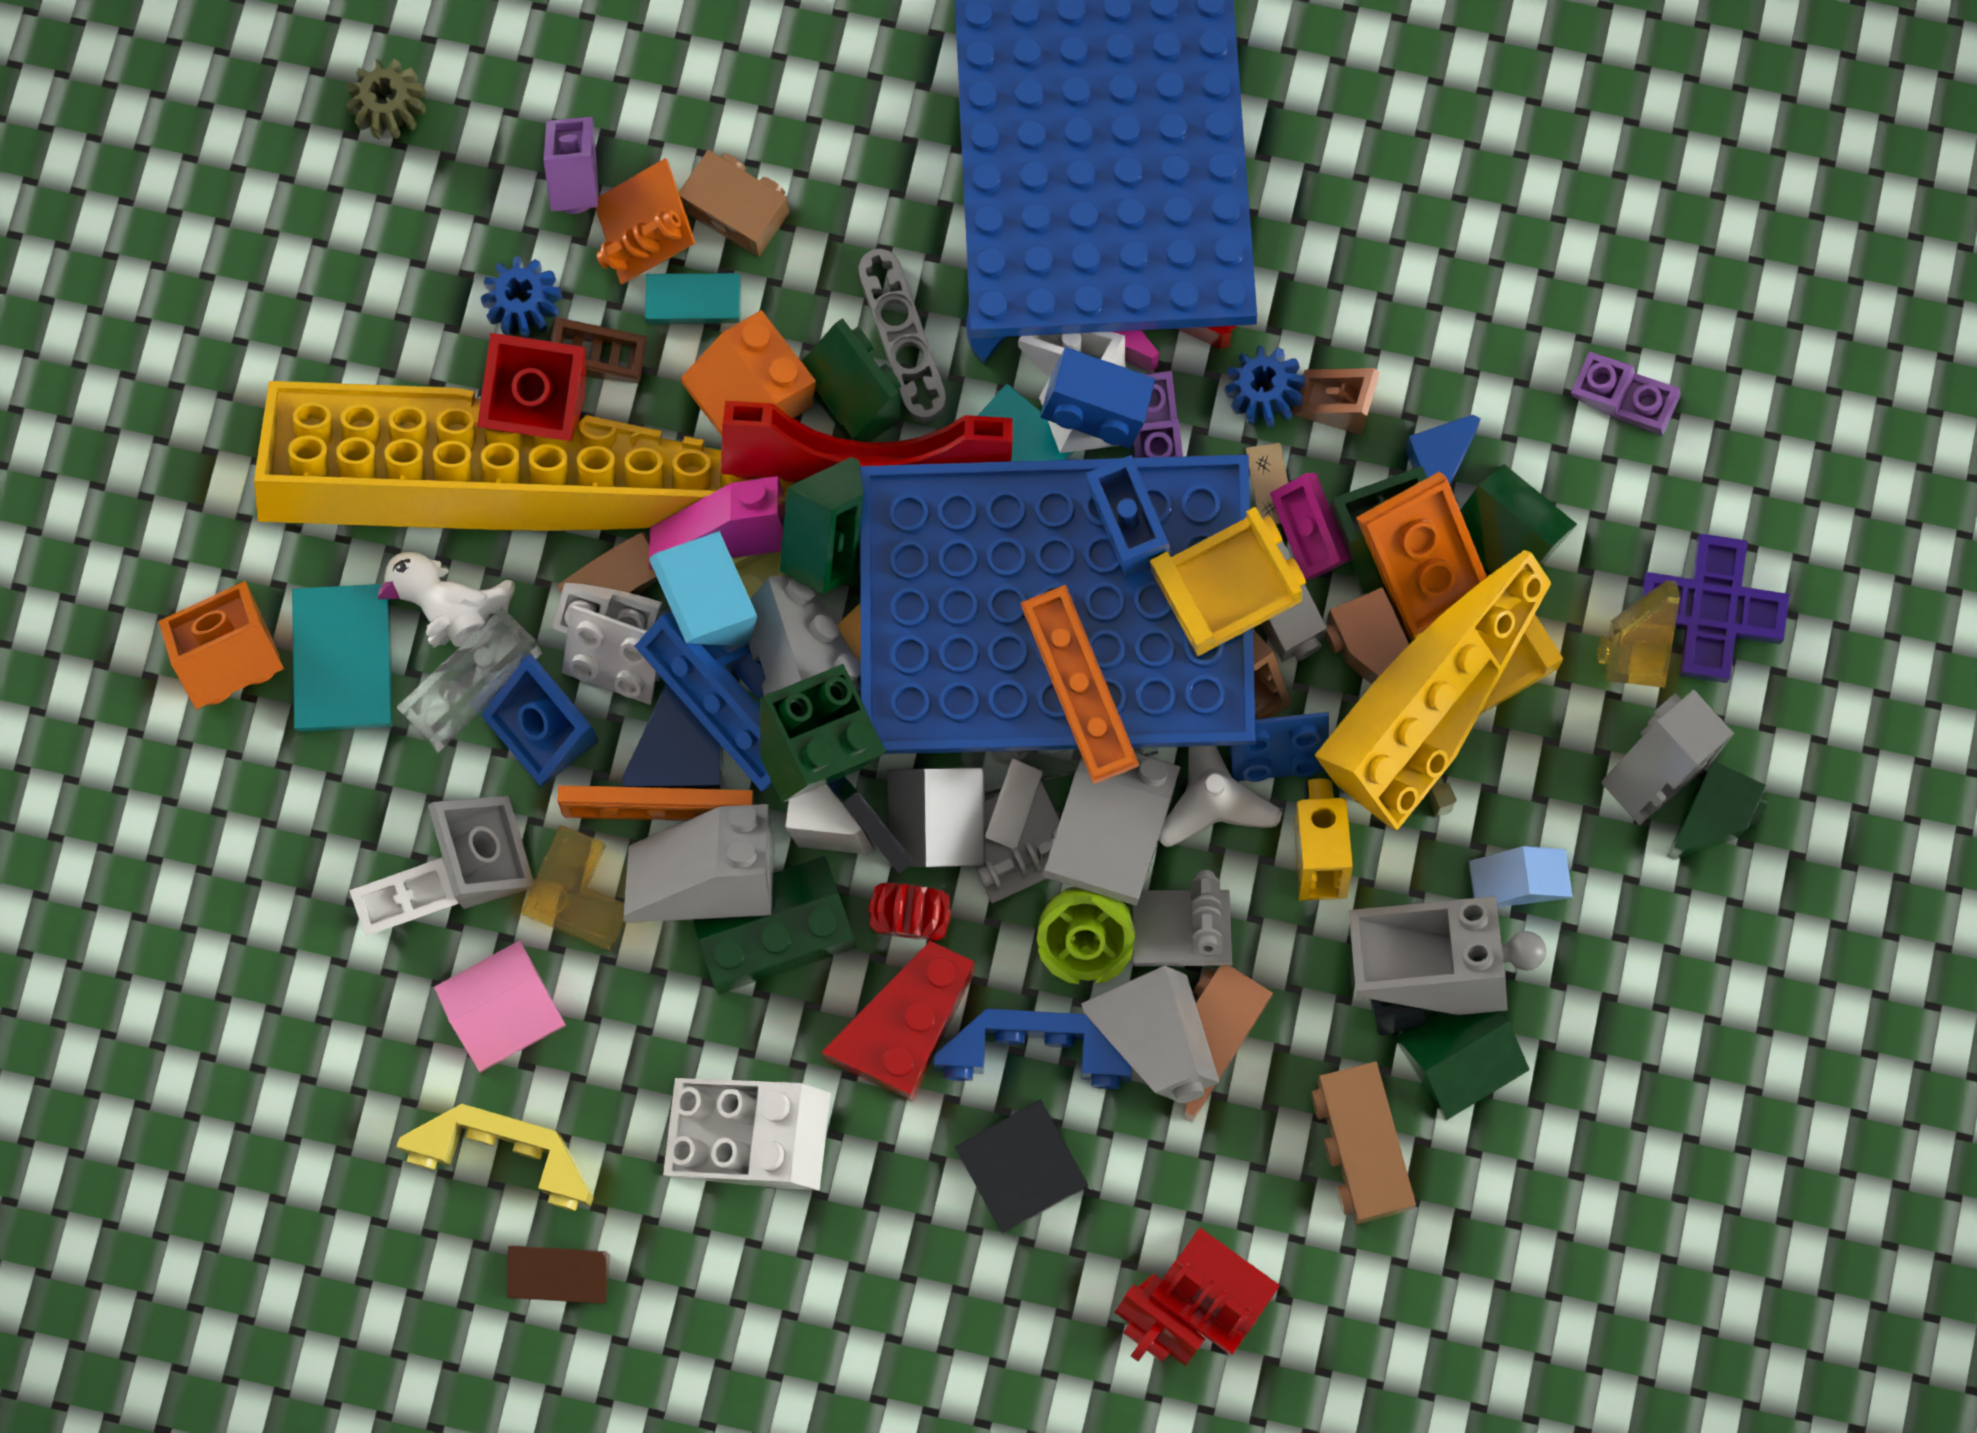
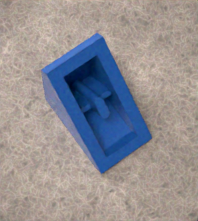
M1472 414L1409 436L1405 451L1412 469L1423 466L1427 478L1440 471L1447 477L1451 486L1477 432L1481 418Z

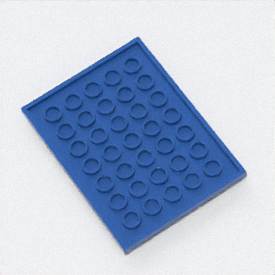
M955 0L971 338L1257 325V303L1234 0Z
M1249 454L1133 458L1168 539L1171 557L1246 518V511L1250 509ZM1122 458L860 466L863 487L860 523L861 701L884 746L885 754L1079 749L1020 602L1063 585L1067 586L1132 748L1256 745L1253 628L1197 656L1151 572V566L1125 577L1088 490L1086 473Z

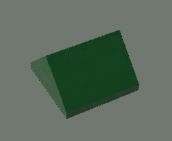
M1505 464L1480 483L1460 509L1484 571L1489 575L1524 550L1531 552L1539 565L1542 566L1577 526L1576 522Z
M1436 1011L1426 1017L1425 1025L1404 1030L1394 1036V1039L1446 1121L1530 1070L1511 1024L1501 1011L1463 1015Z

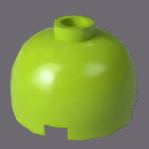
M1070 887L1052 897L1040 916L1037 932L1040 959L1053 975L1068 983L1080 985V980L1090 981L1095 979L1096 984L1107 982L1122 973L1132 958L1135 930L1130 911L1122 901L1077 887Z

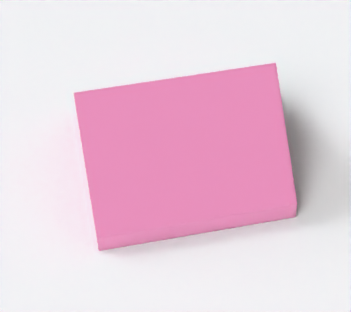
M520 940L434 987L450 1024L480 1073L566 1026Z

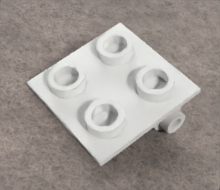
M572 605L562 666L563 674L651 705L653 700L656 681L660 682L662 678L634 647L647 632L646 630Z

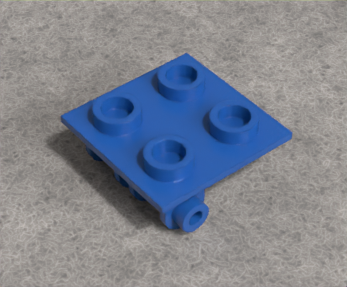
M1329 712L1255 719L1256 745H1228L1232 778L1236 781L1259 782L1267 778L1294 775L1308 777L1315 773H1323L1326 771L1314 755L1329 738Z

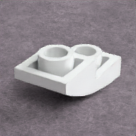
M565 583L551 629L567 634L571 607L576 605L648 631L657 621L662 602L604 587Z

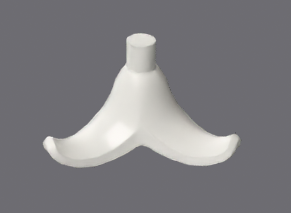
M1188 746V786L1166 817L1159 841L1165 847H1171L1195 836L1217 822L1247 827L1271 828L1277 826L1280 822L1282 810L1234 780L1217 746Z

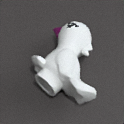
M402 552L389 561L384 575V584L378 592V600L401 599L417 604L422 608L425 616L430 621V624L427 625L426 634L430 636L428 642L433 648L438 645H446L450 640L454 646L462 647L477 641L486 633L487 625L485 622L489 618V614L508 612L515 591V583L511 580H505L493 588L475 590L459 583L440 581L439 577L445 576L449 572L447 568H441L440 561L431 560L418 552Z

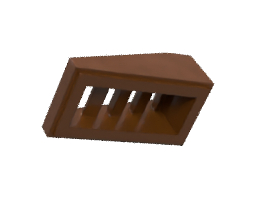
M559 317L554 318L550 327L548 341L563 343L564 339H571L572 345L582 346L583 341L592 342L589 360L586 359V377L632 383L640 382L647 336ZM602 344L611 345L608 364L599 362ZM621 346L630 347L627 368L618 366Z

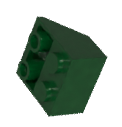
M842 318L829 329L801 362L816 380L814 397L845 439L868 443L902 420L900 403L903 402V399L898 391L902 386L887 364L879 367L870 354L874 350L873 346L859 327L851 330Z
M850 457L787 487L783 537L781 540L780 572L821 594H825L855 579L863 504V487L859 460Z
M1423 466L1332 498L1330 509L1349 555L1350 561L1348 564L1361 596L1382 587L1385 592L1387 590L1356 517L1427 479Z
M844 664L760 698V757L782 803L861 770L886 753Z

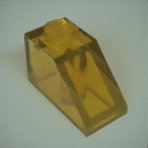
M1666 580L1611 620L1609 636H1600L1597 653V664H1604L1607 681L1665 688L1680 600L1676 581Z

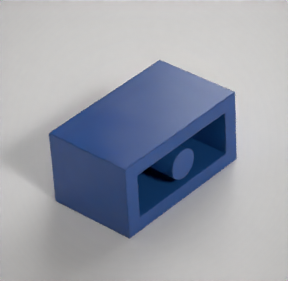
M1065 347L1051 373L1040 418L1056 423L1062 428L1073 429L1102 439L1108 444L1130 449L1145 423L1155 378Z
M1132 455L1086 473L1088 490L1125 577L1150 567V560L1165 552H1168L1170 555L1168 539Z

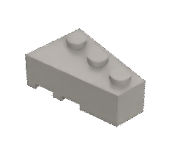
M1694 689L1683 699L1675 693L1654 712L1655 715L1647 722L1648 726L1640 733L1642 738L1601 781V784L1639 826L1705 770L1734 735V732Z

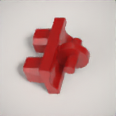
M1152 1274L1139 1287L1133 1284L1114 1311L1129 1323L1123 1333L1138 1344L1130 1357L1139 1362L1148 1351L1163 1363L1170 1354L1186 1366L1205 1341V1338L1201 1333L1150 1297L1162 1280L1156 1274Z

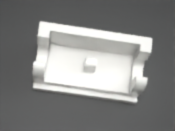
M443 857L349 890L365 937L459 904L454 898Z

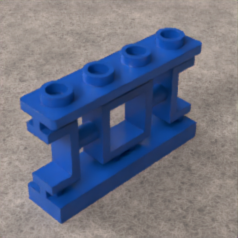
M672 611L660 616L634 647L761 792L768 789L773 783L760 757V698L764 696L761 684L766 680L761 661H753L748 644L745 646L686 644ZM731 671L735 672L759 701L755 702L732 676Z

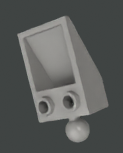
M1496 896L1349 910L1356 995L1361 998L1456 1015L1507 1011L1504 963L1510 962L1514 967L1527 971L1539 967L1546 956V946L1543 939L1530 931L1519 932L1508 943H1501Z

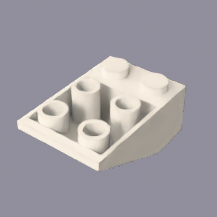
M675 1078L663 1175L667 1177L771 1188L820 1190L831 1092L803 1083Z

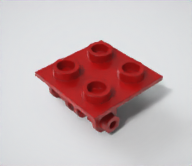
M1199 1227L1150 1297L1232 1356L1281 1285Z

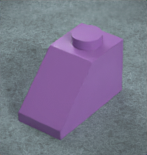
M593 117L546 121L543 161L551 211L563 210L568 214H578L587 211L589 208L598 207L599 183Z

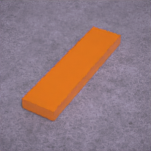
M1063 585L1020 602L1093 785L1139 767L1138 760L1067 586Z
M558 785L557 802L564 818L687 821L721 806L755 805L753 790Z

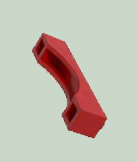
M725 400L722 424L721 474L733 475L740 479L778 476V478L788 482H799L850 457L859 460L860 466L1011 462L1013 418L964 415L948 426L921 437L896 442L867 443L840 439L813 430L791 418L773 403Z

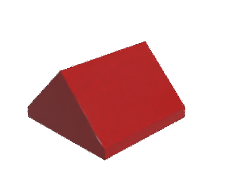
M490 333L477 427L572 441L586 399V347Z

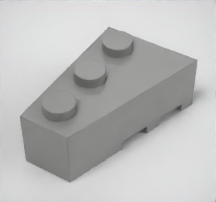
M787 575L768 577L750 598L757 614L752 639L748 642L753 661H761L766 680L761 684L764 696L844 664L861 699V663L851 651L839 632L837 624L829 616L814 589Z

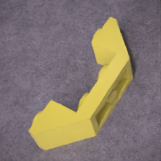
M460 1104L399 1137L397 1148L409 1154L406 1162L430 1170H435L437 1162L451 1166L462 1128L467 1130L465 1138L478 1143L494 1146L496 1138L514 1143L512 1151L523 1156L541 1160L543 1152L549 1153L538 1186L543 1193L550 1195L547 1203L571 1211H576L578 1203L591 1207L594 1197L564 1140L555 1130Z

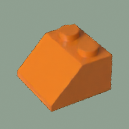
M762 310L722 332L681 377L683 386L721 436L725 400L773 403L791 418H795L812 408L816 380Z
M246 581L158 621L171 665L196 710L207 704L215 705L221 703L231 693L250 684L266 682L276 672L284 669L274 640Z

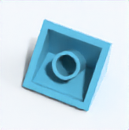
M720 531L655 553L649 558L686 644L745 646L752 639L757 614Z

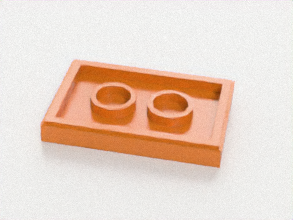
M1440 471L1356 517L1403 631L1411 640L1413 636L1421 631L1423 632L1442 613L1487 578L1447 477Z

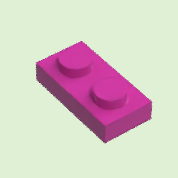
M1306 473L1270 492L1294 558L1305 580H1314L1350 561L1317 473Z

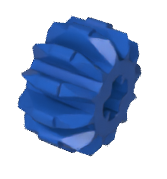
M515 256L512 262V269L507 270L505 265L497 263L495 268L499 278L485 277L483 283L489 292L481 296V303L484 308L490 309L486 315L490 324L501 323L503 334L510 335L518 326L521 336L528 338L530 335L529 326L536 325L538 330L545 332L547 325L543 317H558L559 310L554 303L562 299V293L559 287L553 286L556 281L553 271L541 272V263L536 259L524 268L522 259ZM521 292L525 297L529 296V299L522 303L518 298L514 299V296Z
M1259 345L1256 348L1257 357L1251 359L1248 354L1240 353L1238 358L1243 368L1229 367L1227 375L1233 382L1226 385L1224 389L1226 397L1234 399L1231 404L1234 414L1238 415L1246 412V421L1252 426L1263 416L1266 426L1272 428L1275 423L1273 415L1279 413L1283 419L1290 421L1292 413L1288 405L1302 406L1304 399L1298 390L1306 386V380L1304 375L1297 373L1300 366L1296 358L1284 361V350L1279 347L1272 352L1270 357H1267L1264 346ZM1267 381L1268 386H1270L1272 381L1273 388L1268 392H1264L1263 387H1260V390H1258L1257 385Z

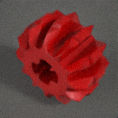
M881 883L874 887L873 897L870 898L868 911L870 915L869 926L876 933L887 936L938 941L945 937L947 925H950V896L944 891L936 890L935 888Z

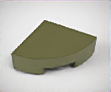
M1442 777L1438 779L1426 794L1435 818L1450 813L1457 801L1450 784L1444 783Z

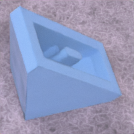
M1521 846L1468 862L1473 897L1496 896L1497 907L1570 899L1573 897L1566 849Z

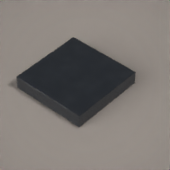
M845 776L827 784L862 828L865 835L899 874L912 864L910 855Z
M1041 1099L955 1146L959 1157L1002 1235L1089 1187Z

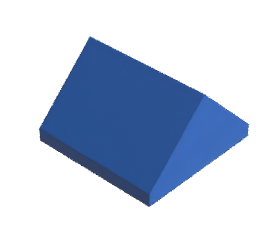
M532 654L523 659L481 714L540 787L551 781L599 742L593 727Z

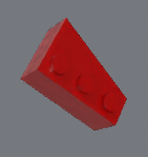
M929 941L821 1052L824 1060L912 1102L975 973V961Z

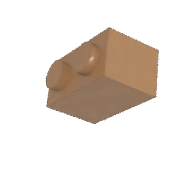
M708 149L679 191L685 213L757 257H760L790 213L787 196L784 195L786 192L779 184L767 177H762L758 180L745 172L746 167L735 157L727 153H723L720 157Z

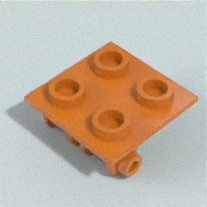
M666 158L598 197V207L595 208L606 242L601 245V250L597 252V260L605 269L609 267L616 269L620 284H625L695 244L671 168Z

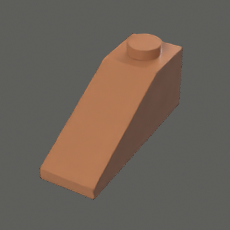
M1383 587L1329 610L1326 620L1328 625L1326 626L1325 638L1334 654L1341 652L1345 663L1371 685L1409 645Z
M1220 965L1216 972L1207 968L1193 990V993L1199 996L1196 1006L1219 1080L1273 992L1230 965ZM1216 1085L1204 1089L1205 1094L1201 1098L1185 1103L1184 1118L1190 1122L1194 1121Z

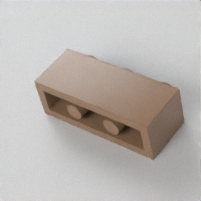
M1377 1061L1320 1075L1316 1081L1318 1089L1311 1091V1098L1318 1120L1323 1118L1327 1120L1331 1137L1324 1138V1146L1330 1166H1339L1344 1185L1337 1186V1194L1343 1214H1352L1356 1225L1413 1210L1416 1202Z

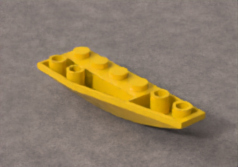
M1524 550L1476 585L1427 627L1373 682L1314 755L1339 788L1396 831L1458 755L1551 585V581L1531 552Z

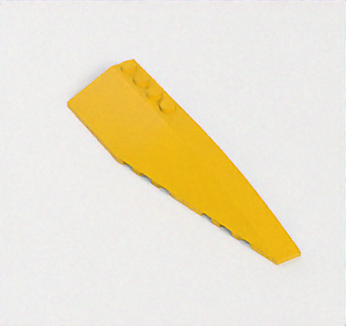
M269 381L254 487L258 522L564 531L650 528L730 483L769 477L740 479L733 475H722L721 450L704 447V440L685 436L683 441L679 442L662 438V431L589 415L578 421L572 441L479 428L477 423L481 399L475 398V391L462 388ZM779 478L782 489L786 496L787 487L797 482H788Z

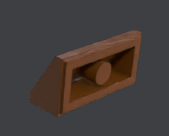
M508 1246L507 1298L606 1304L610 1254L606 1251Z

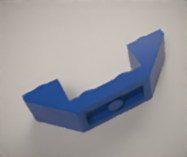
M986 1009L934 1055L935 1071L944 1072V1079L972 1081L973 1073L984 1074L986 1035H994L996 1043L1006 1045H1022L1025 1042V1037L1044 1038L1045 1046L1058 1048L1073 1047L1074 1040H1082L1081 1079L1091 1080V1087L1098 1089H1120L1121 1082L1131 1081V1065L1085 1014Z

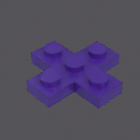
M1700 533L1696 543L1692 579L1651 572L1645 573L1638 623L1685 630L1679 676L1728 683L1731 675L1735 638L1780 645L1784 641L1790 594L1742 587L1747 540Z

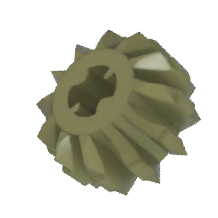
M394 58L387 69H384L381 61L375 59L373 62L374 71L368 73L365 69L358 68L356 74L360 82L348 83L347 91L353 98L347 101V109L350 114L356 115L355 123L360 130L363 131L371 127L373 137L379 140L385 130L389 129L392 137L398 139L400 136L398 127L404 125L408 129L415 130L416 122L413 116L425 115L426 108L420 100L425 97L426 90L423 84L416 82L418 76L413 68L410 67L402 71L400 62ZM385 95H394V99L390 100L388 97L386 98ZM383 98L385 101L387 100V103L380 104L379 99Z

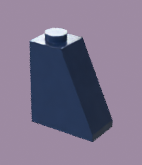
M666 683L622 777V787L723 789V747Z

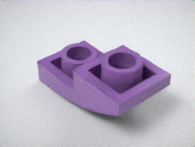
M1590 351L1571 391V395L1583 403L1616 419L1660 436L1664 435L1681 396L1679 387L1636 374L1634 366Z
M1172 371L1144 373V375L1155 378L1145 423L1133 443L1134 458L1182 457L1180 425L1177 418Z

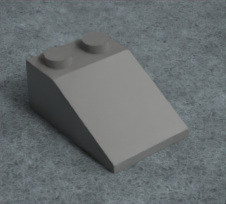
M1135 753L1139 767L1093 785L1081 756L1042 877L1137 906L1181 767Z
M769 805L721 806L629 845L624 903L625 923L771 915L774 840Z

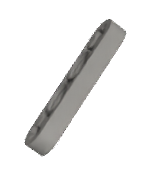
M871 250L860 260L858 267L860 283L890 369L894 372L902 386L898 391L903 399L904 409L915 422L922 424L933 423L940 419L945 412V389L902 267L896 255L889 250ZM876 263H881L884 269L892 268L887 272V281L891 292L883 295L878 278L876 276L868 277V275L873 273V265ZM890 304L902 305L909 313L907 320L899 326L888 325L881 318L885 307ZM913 346L922 352L924 357L919 366L907 369L898 364L896 360L897 354L904 347ZM927 373H930L931 377H927L925 375ZM922 377L927 395L929 397L937 396V398L932 400V408L930 410H924L921 404H912L918 400L914 381ZM903 381H911V382H909L907 385H905Z

